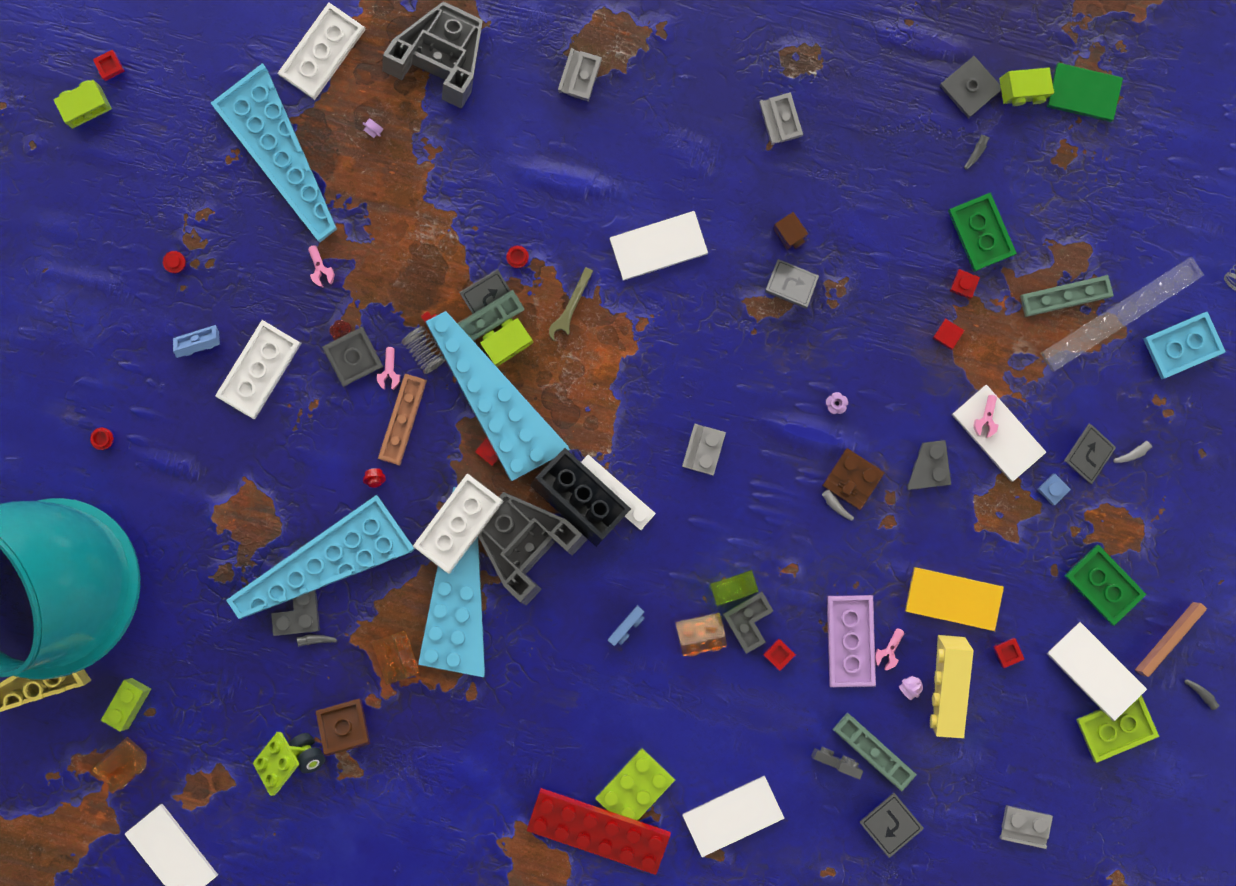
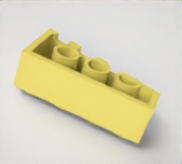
M938 635L936 671L934 676L935 693L932 695L934 712L930 716V728H933L937 737L964 738L974 652L965 637Z
M85 669L64 677L47 680H32L11 676L0 683V712L84 686L91 679Z

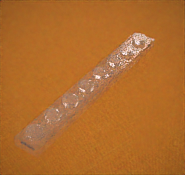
M1190 257L1040 354L1052 372L1056 371L1201 278L1204 274L1193 257Z

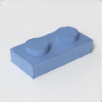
M216 325L173 338V352L176 358L189 356L195 352L220 345L219 330Z
M637 605L612 633L608 641L613 646L617 643L622 645L629 637L627 631L632 625L636 628L643 621L644 617L642 614L644 610Z

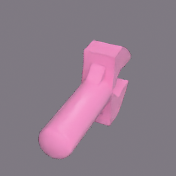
M310 246L308 250L315 266V272L310 276L316 285L323 288L320 281L321 272L327 275L329 284L333 283L335 274L331 267H324L317 246Z
M393 347L386 348L385 370L382 374H377V382L384 390L385 380L388 378V375L392 378V390L400 384L401 375H396L394 372L395 349Z
M995 395L988 396L983 418L974 421L973 427L978 436L981 435L982 426L986 423L988 426L986 438L991 437L998 430V424H995L992 420L997 400Z
M896 629L886 649L876 650L875 663L877 666H879L881 659L887 656V654L889 661L884 670H889L897 665L899 660L895 658L894 652L904 635L903 630Z

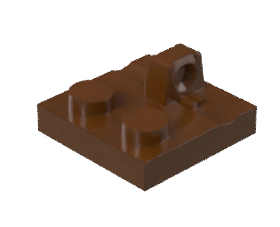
M846 448L822 486L853 507L861 510L885 472Z
M361 699L316 711L325 756L370 744Z

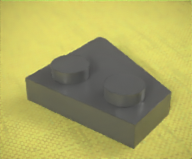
M946 440L921 443L918 458L915 461L910 481L907 484V490L951 485Z

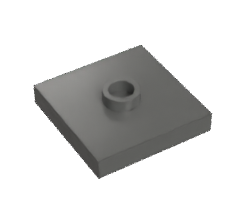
M975 56L970 58L940 84L943 91L968 119L1001 92L1000 84Z
M363 326L322 346L343 387L383 367Z

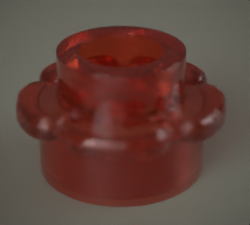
M337 320L334 322V325L330 326V334L334 340L350 333L352 330L351 325L343 320Z

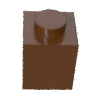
M794 212L774 224L773 229L787 250L792 247L797 249L806 243L804 239L807 237L808 232Z

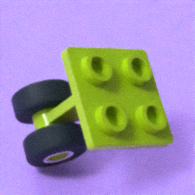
M276 732L254 760L253 765L270 796L277 794L297 767L303 773H312L324 764L325 756L319 748H311L315 740L309 733L295 736L288 744L283 733Z

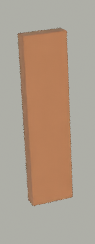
M409 374L404 375L378 459L401 465L427 380Z
M1193 602L1137 666L1135 671L1142 676L1149 677L1204 614L1207 608L1202 603Z

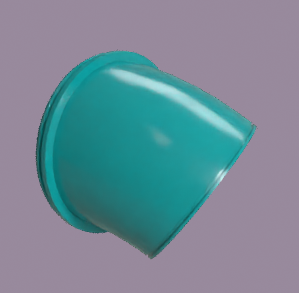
M52 498L38 501L0 503V549L14 566L25 587L34 623L33 645L26 661L15 659L0 651V677L16 676L32 680H47L64 677L87 668L105 656L117 644L126 632L137 608L140 594V570L135 549L129 537L109 515L92 505L77 500Z

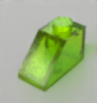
M752 570L709 583L715 605L717 606L759 592Z

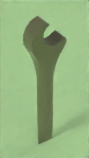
M585 267L566 309L558 320L551 324L549 334L553 341H555L554 334L558 330L565 331L567 335L570 334V322L573 312L593 270Z

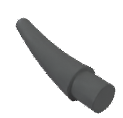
M981 134L971 157L964 166L965 170L969 169L985 151L990 137Z
M309 634L296 638V642L299 647L317 643H336L337 639L325 635Z
M1188 679L1184 681L1185 684L1199 694L1211 710L1219 707L1215 697L1208 690Z

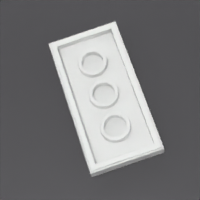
M328 3L279 70L278 75L315 100L364 33L365 27Z
M695 211L610 237L623 281L708 254Z
M262 320L215 396L255 419L302 343Z
M985 385L951 415L1004 475L1013 482L1042 457L1046 451L998 397L992 417L994 423L998 424L997 432L991 437L986 438L988 432L986 423L982 426L981 435L978 436L973 427L974 421L983 418L988 396L995 395Z
M466 474L413 547L450 574L504 501L472 476Z
M1081 622L1047 653L1112 721H1115L1147 690Z
M765 776L682 814L701 857L784 819Z
M163 804L159 805L125 833V836L165 886H206L218 876L217 872Z

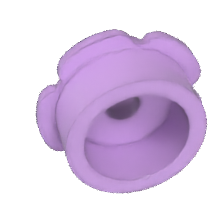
M370 118L366 123L363 122V125L366 126L364 128L366 133L373 138L376 135L381 136L380 133L383 131L381 126Z
M839 392L829 396L826 399L828 411L832 414L844 413L847 409L846 405H848L846 396H842Z

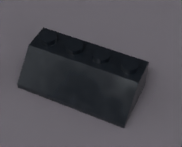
M566 448L541 471L530 485L596 547L631 510L625 502Z

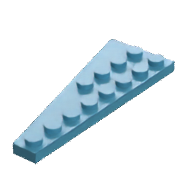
M262 63L212 101L211 104L311 233L321 242L336 231L337 227L269 72Z
M446 311L425 322L510 481L554 459L564 448L568 451L570 450L568 445Z
M478 536L450 574L439 566L437 567L418 665L479 677L485 676Z
M376 495L226 601L238 619H243L411 553L415 548L381 499Z

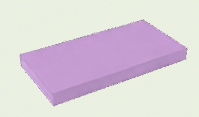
M873 595L827 596L829 687L876 686Z

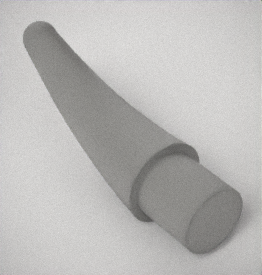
M1145 441L1130 453L1115 458L1113 462L1122 463L1140 458L1152 448V445Z
M830 490L823 492L822 496L826 503L834 511L851 521L854 519L842 507Z

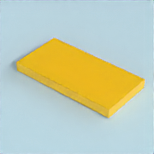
M914 567L905 611L995 631L1004 587Z

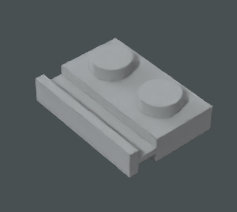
M571 48L558 92L589 101L602 57L582 51L579 52Z
M791 92L759 102L771 145L803 136Z
M694 424L682 467L714 476L726 432Z
M1006 805L1000 839L1047 849L1046 844L1047 839H1049L1053 816Z

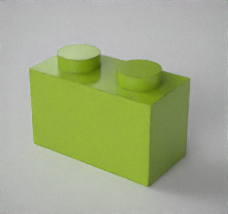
M1050 68L1008 71L999 78L1003 104L1012 103L1013 106H1020L1031 101L1033 104H1041L1054 94Z
M94 80L84 81L79 84V87L64 91L59 94V97L53 99L64 122L72 129L112 109L101 86Z
M512 318L508 319L501 325L502 328L497 332L490 331L482 337L483 341L480 343L496 367L534 343L518 318L515 320Z
M133 678L123 680L101 721L120 732L129 729L151 688Z

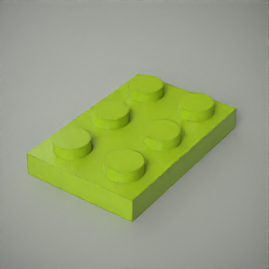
M1142 695L1115 721H1112L1101 709L1076 719L1093 761L1096 763L1159 737Z
M641 748L595 799L606 810L638 821L675 781V778Z

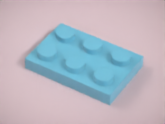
M1208 312L1143 338L1161 380L1226 352Z

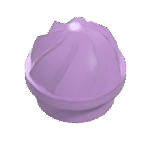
M913 676L902 680L903 683L899 688L909 700H912L914 697L918 698L923 690L922 681Z

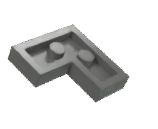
M316 590L294 598V611L271 613L273 636L320 631Z
M762 591L723 614L746 654L766 643L755 625L756 621L773 612Z
M821 747L820 750L814 748L811 755L813 759L860 780L863 770L858 767L859 763L855 762L856 760L845 755L842 756V759L833 755L834 751L825 747Z

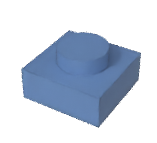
M1052 474L1037 490L1052 505H1056L1071 489L1056 474Z

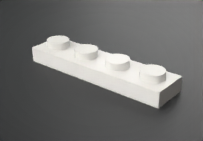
M587 455L581 463L631 508L625 517L638 529L642 530L656 513L591 456Z

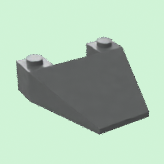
M443 1L392 40L383 54L382 71L403 80L410 67L414 65L445 80L443 83L442 100L462 109L472 92L483 20Z
M503 492L499 498L504 502L478 537L503 586L520 603L527 606L541 590L527 575V572L555 542L573 556L588 539L566 519Z

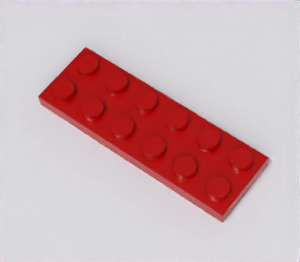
M540 788L526 830L654 875L657 874L671 832L543 788Z

